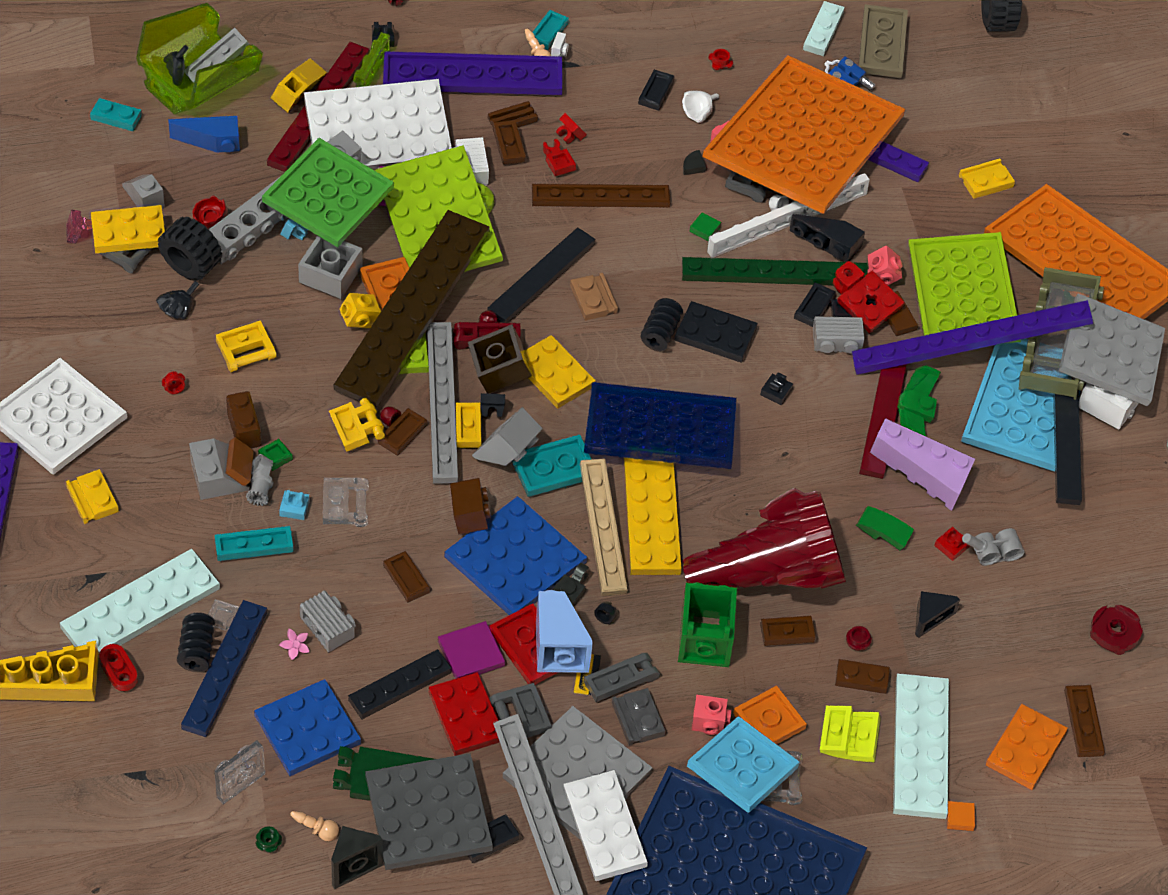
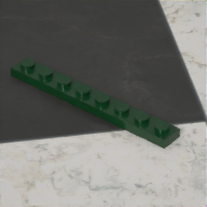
M682 257V281L814 285L816 282L820 285L834 286L833 279L836 278V270L846 262ZM852 262L865 273L864 276L868 274V263Z

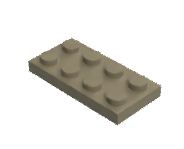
M865 4L858 66L865 70L866 74L902 78L908 10Z

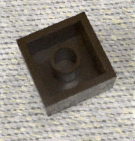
M513 325L468 342L478 379L487 394L532 376L522 341Z

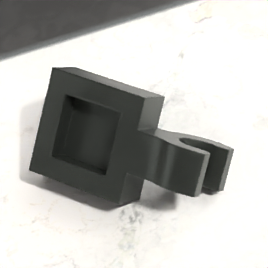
M580 562L572 577L570 578L564 574L552 590L564 591L574 607L585 593L586 586L583 583L589 576L586 573L589 567Z

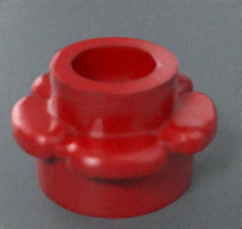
M176 371L169 372L162 379V386L168 393L178 394L185 388V376L182 373L178 374Z

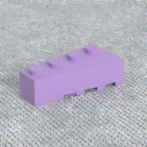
M888 419L884 420L870 451L871 454L884 461L895 471L899 469L906 474L907 479L913 484L917 482L927 489V494L934 499L936 497L941 499L951 511L975 461V458Z

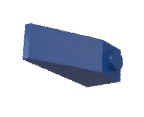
M237 116L168 119L171 139L217 153L240 151Z

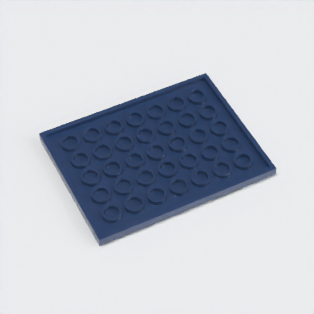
M668 766L637 830L647 860V867L615 876L606 895H848L867 847L761 803L747 813L707 781Z

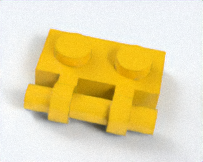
M367 398L361 399V406L355 409L352 402H349L329 411L346 452L369 443L368 434H374L377 440L385 436L382 421L377 419L376 416L377 410ZM366 418L368 422L361 424L359 419Z

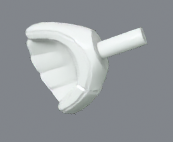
M687 91L684 93L682 100L683 109L689 118L701 123L711 114L713 110L712 100L718 99L719 95L717 93L710 95L703 91Z

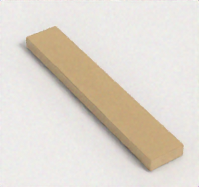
M605 459L581 460L580 469L601 595L627 594V584Z

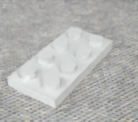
M615 770L563 784L564 792L595 881L647 867V860Z

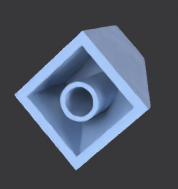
M555 590L539 591L536 613L537 672L589 673L592 639L566 593Z

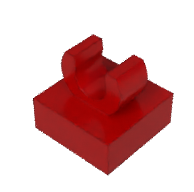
M566 113L559 118L564 125L560 126L556 133L561 137L564 133L568 132L567 136L563 139L567 144L574 140V135L580 141L587 135Z
M953 526L940 536L934 545L952 561L970 547V545L962 541L963 534L958 532Z

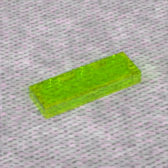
M381 32L378 39L372 42L369 55L364 56L362 67L360 70L357 69L354 74L353 82L356 83V87L370 86L384 61V51L390 50L389 34Z

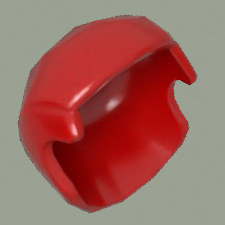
M213 195L210 198L197 202L192 211L193 219L202 223L209 230L228 216V209L224 199L220 200Z

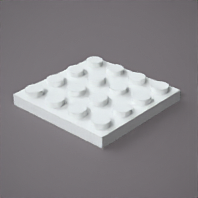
M61 358L57 359L0 402V431L13 442L18 443L20 448L53 475L127 419V412Z

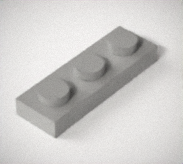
M233 28L188 66L184 73L200 89L245 51L250 44L236 28Z

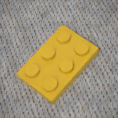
M162 205L91 212L95 254L156 248L159 243L158 238L165 232Z
M552 335L524 350L532 374L528 379L557 409L595 387L596 380Z

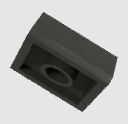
M342 826L331 858L332 886L334 889L383 866V839L380 835Z

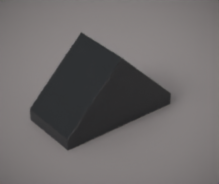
M921 591L917 604L915 635L920 638L956 614L960 599L953 595Z

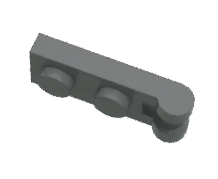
M641 653L585 676L584 683L595 702H598L646 681L653 682L658 679L660 673L656 667L652 666L649 654Z

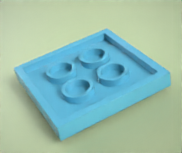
M738 716L688 760L687 767L749 813L797 770L800 762Z

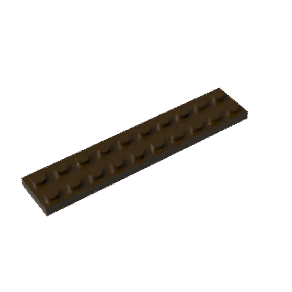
M447 210L333 384L335 391L358 401L367 398L375 408L378 407L490 232L489 226Z

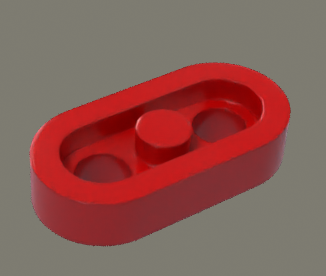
M109 644L103 647L99 653L100 664L113 687L119 691L133 689L138 682L137 671L124 648L117 644ZM111 659H117L115 662H110Z

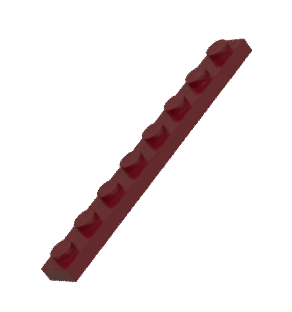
M349 42L315 91L347 88L369 57L370 49ZM306 106L302 108L267 158V166L286 172L295 163L311 140Z

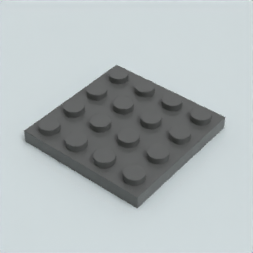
M471 753L365 771L377 833L383 839L385 870L492 851L493 845Z

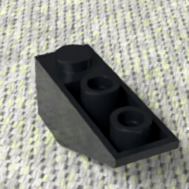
M799 214L792 215L789 230L796 236L803 238L815 247L821 248L844 262L850 261L861 249L865 231L847 221Z

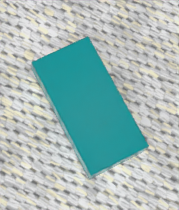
M549 10L532 32L539 44H544L545 49L548 50L553 44L557 32H562L568 25L569 17Z

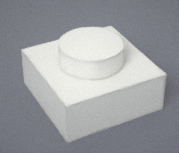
M557 32L552 45L551 56L566 57L569 44L566 43L565 33Z

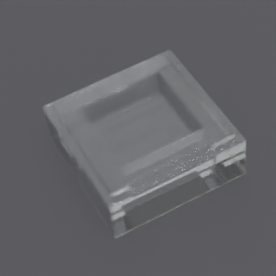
M215 599L208 613L215 620L213 627L228 631L239 606Z

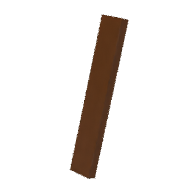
M532 184V206L669 208V185Z

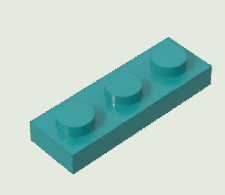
M290 526L214 535L217 561L294 552Z

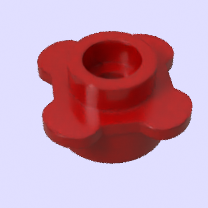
M716 49L708 56V59L712 61V68L715 70L724 69L725 67L731 68L733 66V61L730 60V53L725 49Z

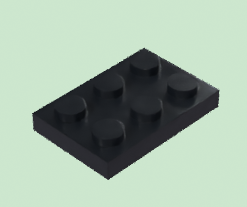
M691 301L675 334L674 341L742 363L757 330L758 323Z

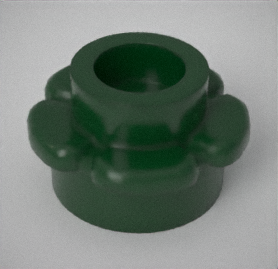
M263 827L256 835L257 841L255 844L261 851L265 850L267 853L276 851L277 847L282 844V836L279 835V832L274 827Z

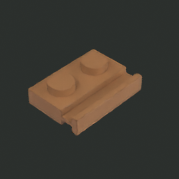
M599 273V276L595 277L590 275L570 280V287L585 321L605 317L608 313L617 314V304L603 273Z

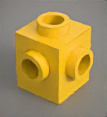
M349 293L340 307L341 315L347 327L371 328L381 313L373 294Z

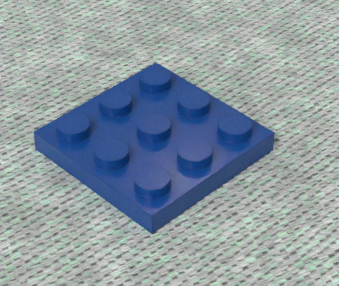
M325 679L254 710L255 718L289 776L338 755L340 746L352 749L361 744L360 736Z

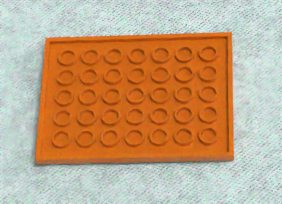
M787 55L704 149L702 157L824 214L902 119L905 109Z

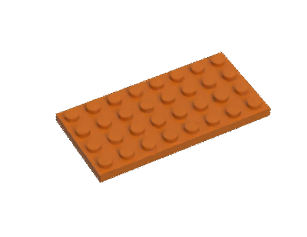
M1045 184L985 227L984 233L1001 232L1004 249L1042 277L1045 267L1101 276L1100 286L1104 287L1102 301L1097 300L1101 303L1145 319L1168 302V269L1048 184ZM1067 291L1074 298L1078 294L1076 292ZM1079 293V294H1081V295H1084V296H1086V297H1089L1088 294Z

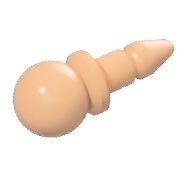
M525 29L526 39L532 47L531 54L534 56H551L550 52L545 49L544 44H539L534 33L529 29Z
M292 811L290 814L298 823H303V825L313 828L312 834H318L324 841H333L339 835V827L332 820L324 821L321 816L316 820L309 815L306 816L303 812Z

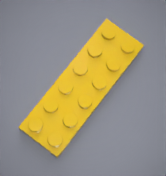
M624 447L623 461L630 575H681L673 447Z

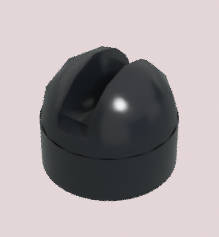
M608 601L599 604L594 611L597 620L603 624H610L617 614L616 607L612 606V603Z

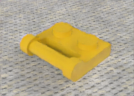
M261 320L215 335L216 342L230 372L237 371L238 367L266 358L268 360L276 358V351ZM261 346L264 347L263 350L250 353L238 358H234L233 356Z

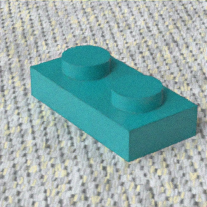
M101 98L98 99L90 113V118L93 121L129 131H134L142 116L141 109Z

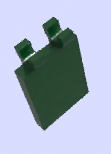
M340 746L338 766H350L351 770L349 774L346 771L335 769L333 789L350 790V798L370 801L365 771L434 760V758L361 746L359 747V752L356 753L348 747Z

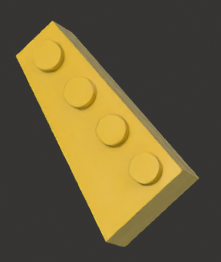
M96 640L86 642L87 645L77 647L71 645L63 647L62 650L48 653L47 651L37 652L33 656H18L0 660V700L95 701L99 657Z

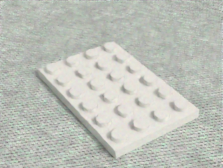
M439 79L304 92L312 144L318 138L327 142L343 130L362 148L360 162L371 169H379V166H390L452 148Z

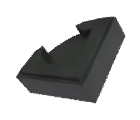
M700 150L690 153L685 158L683 175L706 171V165Z

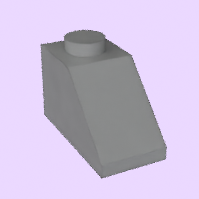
M152 174L141 175L122 183V187L137 207L162 205V209L165 208L163 189Z

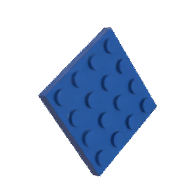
M518 496L493 514L491 518L487 519L488 529L469 532L444 552V557L508 615L532 603L535 604L538 601L539 591L552 590L564 574L570 576L574 573L580 562L583 564L587 563L586 555Z

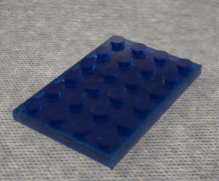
M592 382L584 453L731 469L737 398Z

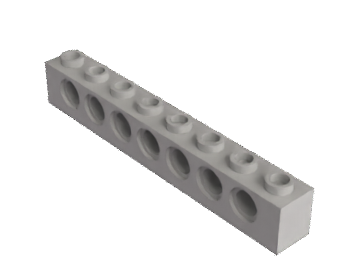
M343 130L327 141L359 162L361 161L362 148ZM278 179L209 229L221 246L222 258L219 262L221 265L227 260L234 259L244 247L251 246L260 235L270 232L280 220L284 221L288 218L262 202V195ZM233 236V237H235V238H234V239H228L227 237Z

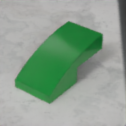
M870 506L865 508L856 524L857 527L876 540L878 537H882L899 551L905 547L914 531L912 527L900 519Z

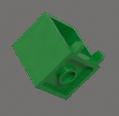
M686 583L681 612L678 662L729 667L734 642L737 588L726 585L714 586L702 583ZM694 616L719 619V625L694 622Z

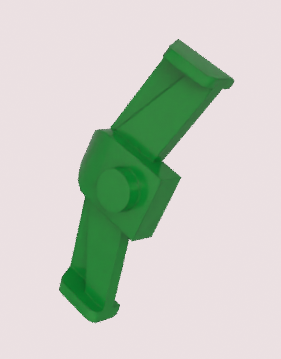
M926 365L917 368L898 400L897 408L899 409L900 425L925 437L924 421L930 423L935 415L937 399L930 397L929 394L941 374L939 370Z

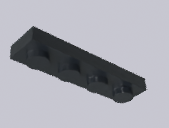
M437 649L348 695V701L361 720L451 674V667Z

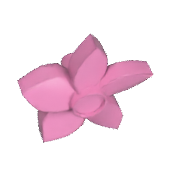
M288 629L287 637L289 640L282 641L279 646L288 649V655L291 660L297 656L298 651L302 653L309 652L308 647L303 643L308 633H300L297 636L293 630Z

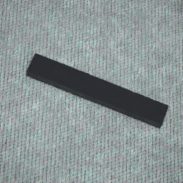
M577 227L487 307V310L493 311L501 323H508L593 247L596 239Z
M1079 390L1076 400L1071 396L1053 393L1056 503L1081 505Z

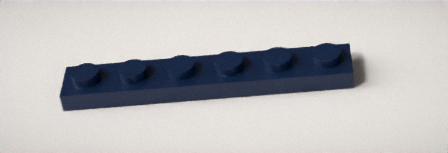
M245 600L242 601L181 723L182 730L207 737L267 615V607Z

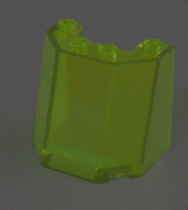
M208 3L143 22L136 59L138 65L144 68L147 77L144 80L146 89L173 114L200 106L258 72L263 52L251 44L245 47L243 56L240 54L234 59L197 70L194 83L184 73L181 85L176 86L173 84L172 76L169 74L166 63L163 61L167 54L174 51L179 52L184 45L188 46L189 49L183 55L186 69L222 39L217 33L220 16Z

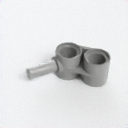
M1012 528L1000 531L996 534L995 539L992 533L989 532L981 533L975 537L966 533L962 537L964 543L974 548L980 564L984 566L1003 561H1015L1024 554L1018 534Z

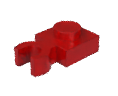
M554 139V147H549L546 142H543L546 162L555 177L576 170V163L567 148L560 150V141L558 139Z

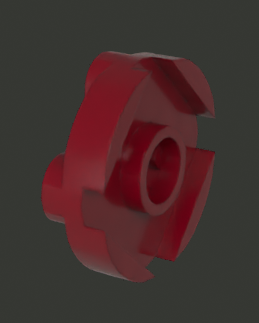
M1115 605V607L1109 608L1103 606L1093 616L1090 636L1104 649L1113 651L1117 655H1122L1139 643L1143 628H1141L1139 623V616L1132 609L1123 605ZM1119 625L1121 632L1114 631L1110 626L1116 627Z

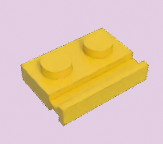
M1001 159L961 169L959 172V177L964 180L963 183L973 199L1013 188L1015 180L1007 168L1001 164Z
M100 469L76 477L74 481H66V487L84 524H87L89 520H98L119 512L118 505Z

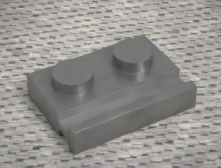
M648 688L623 694V697H612L613 708L629 746L633 745L634 742L639 741L642 743L665 736V729Z

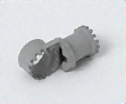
M259 454L252 462V487L246 494L247 501H250L249 503L253 502V505L256 503L257 506L259 504L263 506L268 503L267 494L274 483L272 477L269 476L273 461L262 454Z

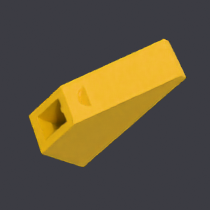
M310 58L292 70L277 85L271 99L288 113L304 97V92H309L327 72Z

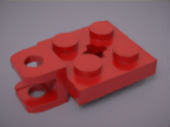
M847 261L836 270V278L833 279L834 287L841 294L837 302L852 317H862L863 328L870 334L901 309L905 302L873 270L864 276L865 273L857 265ZM867 298H874L877 305L874 306L872 303L867 305Z

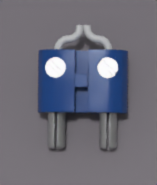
M846 56L841 61L834 60L830 62L827 60L824 64L826 66V73L854 86L861 83L869 90L875 87V84L865 77L867 72ZM835 63H838V65L835 66V67L828 73L829 65H834Z

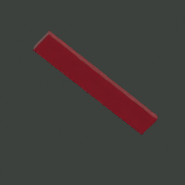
M907 364L881 369L859 474L880 479L884 477L886 463L871 454L870 451L884 420L888 419L895 423L898 400Z

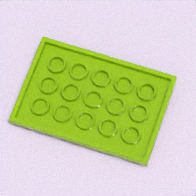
M464 145L375 169L376 172L394 182V189L384 198L402 255L405 257L409 268L447 210L485 224L490 228L489 234L464 272L503 261L501 250Z
M1001 232L908 239L923 336L1017 316ZM1020 339V340H1016V341L1006 342V343L1021 342V339Z

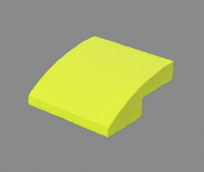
M826 705L820 752L837 758L875 762L880 726L879 712H853L852 706Z

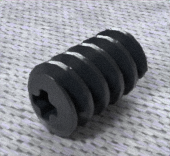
M662 298L655 302L654 308L651 310V314L640 335L642 342L648 348L659 352L667 349L674 330L681 319L680 315H683L682 306L669 298Z
M192 613L185 616L182 621L177 663L186 670L204 672L209 668L208 661L211 657L212 635L214 634L213 625H215V620L210 615Z

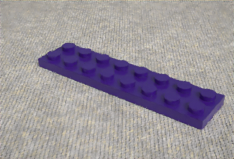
M384 51L383 85L439 79L441 92L562 95V56Z

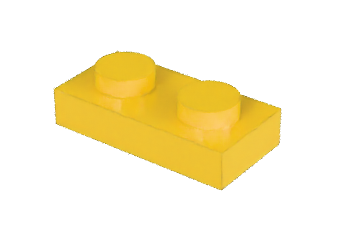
M456 403L457 448H479L481 446L480 403Z

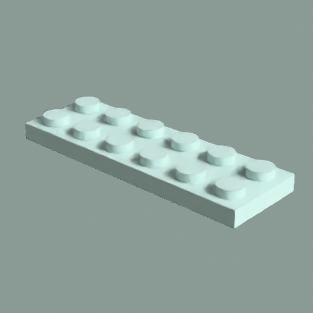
M190 549L61 621L60 628L75 647L87 645L86 642L96 640L100 653L101 649L106 645H122L220 589V583L196 553Z
M897 674L893 814L946 819L948 678Z

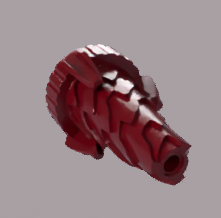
M796 488L790 489L771 501L765 508L759 509L760 516L767 519V521L761 523L758 527L746 530L735 538L721 541L718 547L694 553L683 560V571L687 583H702L714 586L726 585L734 588H749L762 585L763 587H771L782 584L803 588L821 587L823 589L846 582L821 492L816 490L803 493Z

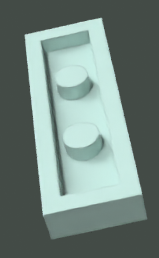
M826 1L823 2L805 40L803 50L824 56L843 16L845 7Z

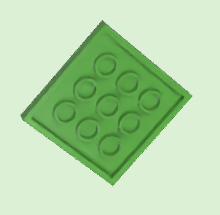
M318 138L262 195V202L338 248L394 189V182L323 139Z

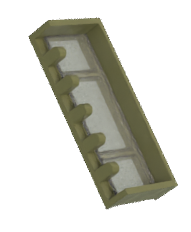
M1045 267L1043 283L1039 292V301L1036 304L1035 311L1072 304L1078 293L1096 301H1102L1104 287L1100 286L1101 276ZM1067 330L1034 336L1028 339L1026 356H1024L1018 390H1037L1071 396L1076 400L1078 390L1083 391L1084 381L1059 371Z

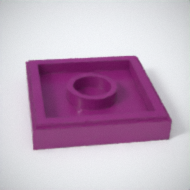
M486 621L438 636V643L451 667L455 679L476 672L480 675L505 666V660Z

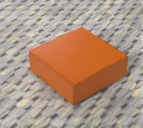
M948 801L947 829L974 831V803Z

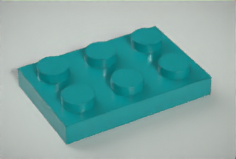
M576 435L525 449L527 453L518 462L513 459L512 463L527 497L583 482L580 461L592 459L581 435Z

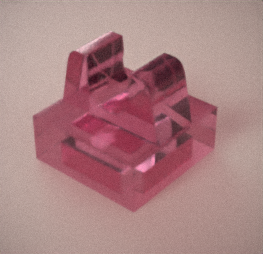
M71 210L66 223L67 243L76 244L78 238L89 237L92 221L81 217V211Z

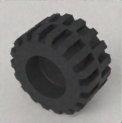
M981 0L982 19L988 32L1015 31L1021 18L1022 0Z
M180 217L158 238V248L164 260L174 271L189 280L198 281L203 279L221 261L222 249L218 244V240L206 226L190 217Z

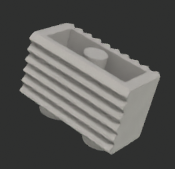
M815 316L813 324L814 351L824 353L843 351L851 354L852 351L862 349L864 343L862 317Z
M323 590L322 593L300 604L301 619L327 652L355 638V621L350 614L345 615L342 612L341 604L335 596L330 597Z

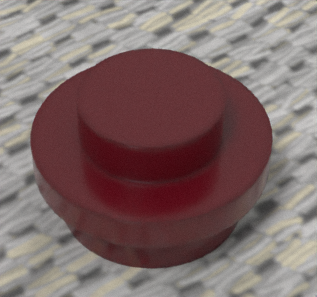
M855 626L847 632L846 643L850 648L862 651L871 644L872 637L867 628Z

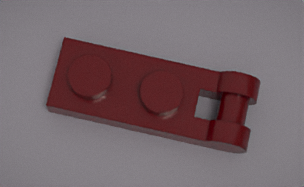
M458 322L453 326V332L456 335L453 339V346L459 350L469 347V341L509 325H513L521 340L520 323Z

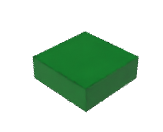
M701 212L690 226L689 232L709 242V237L717 233L721 228V222Z
M280 439L258 450V455L262 454L273 461L271 471L293 460L292 453Z

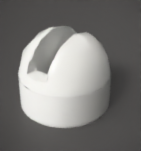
M774 195L769 200V208L771 210L789 204L788 198L782 195Z

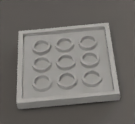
M1078 293L1073 303L1088 300L1093 324L1067 330L1059 371L1148 406L1153 397L1165 328Z
M574 706L551 726V729H548L530 746L557 822L578 839H580L564 792L563 784L615 770L624 798L626 799L652 773V767ZM508 767L503 772V779L516 788Z

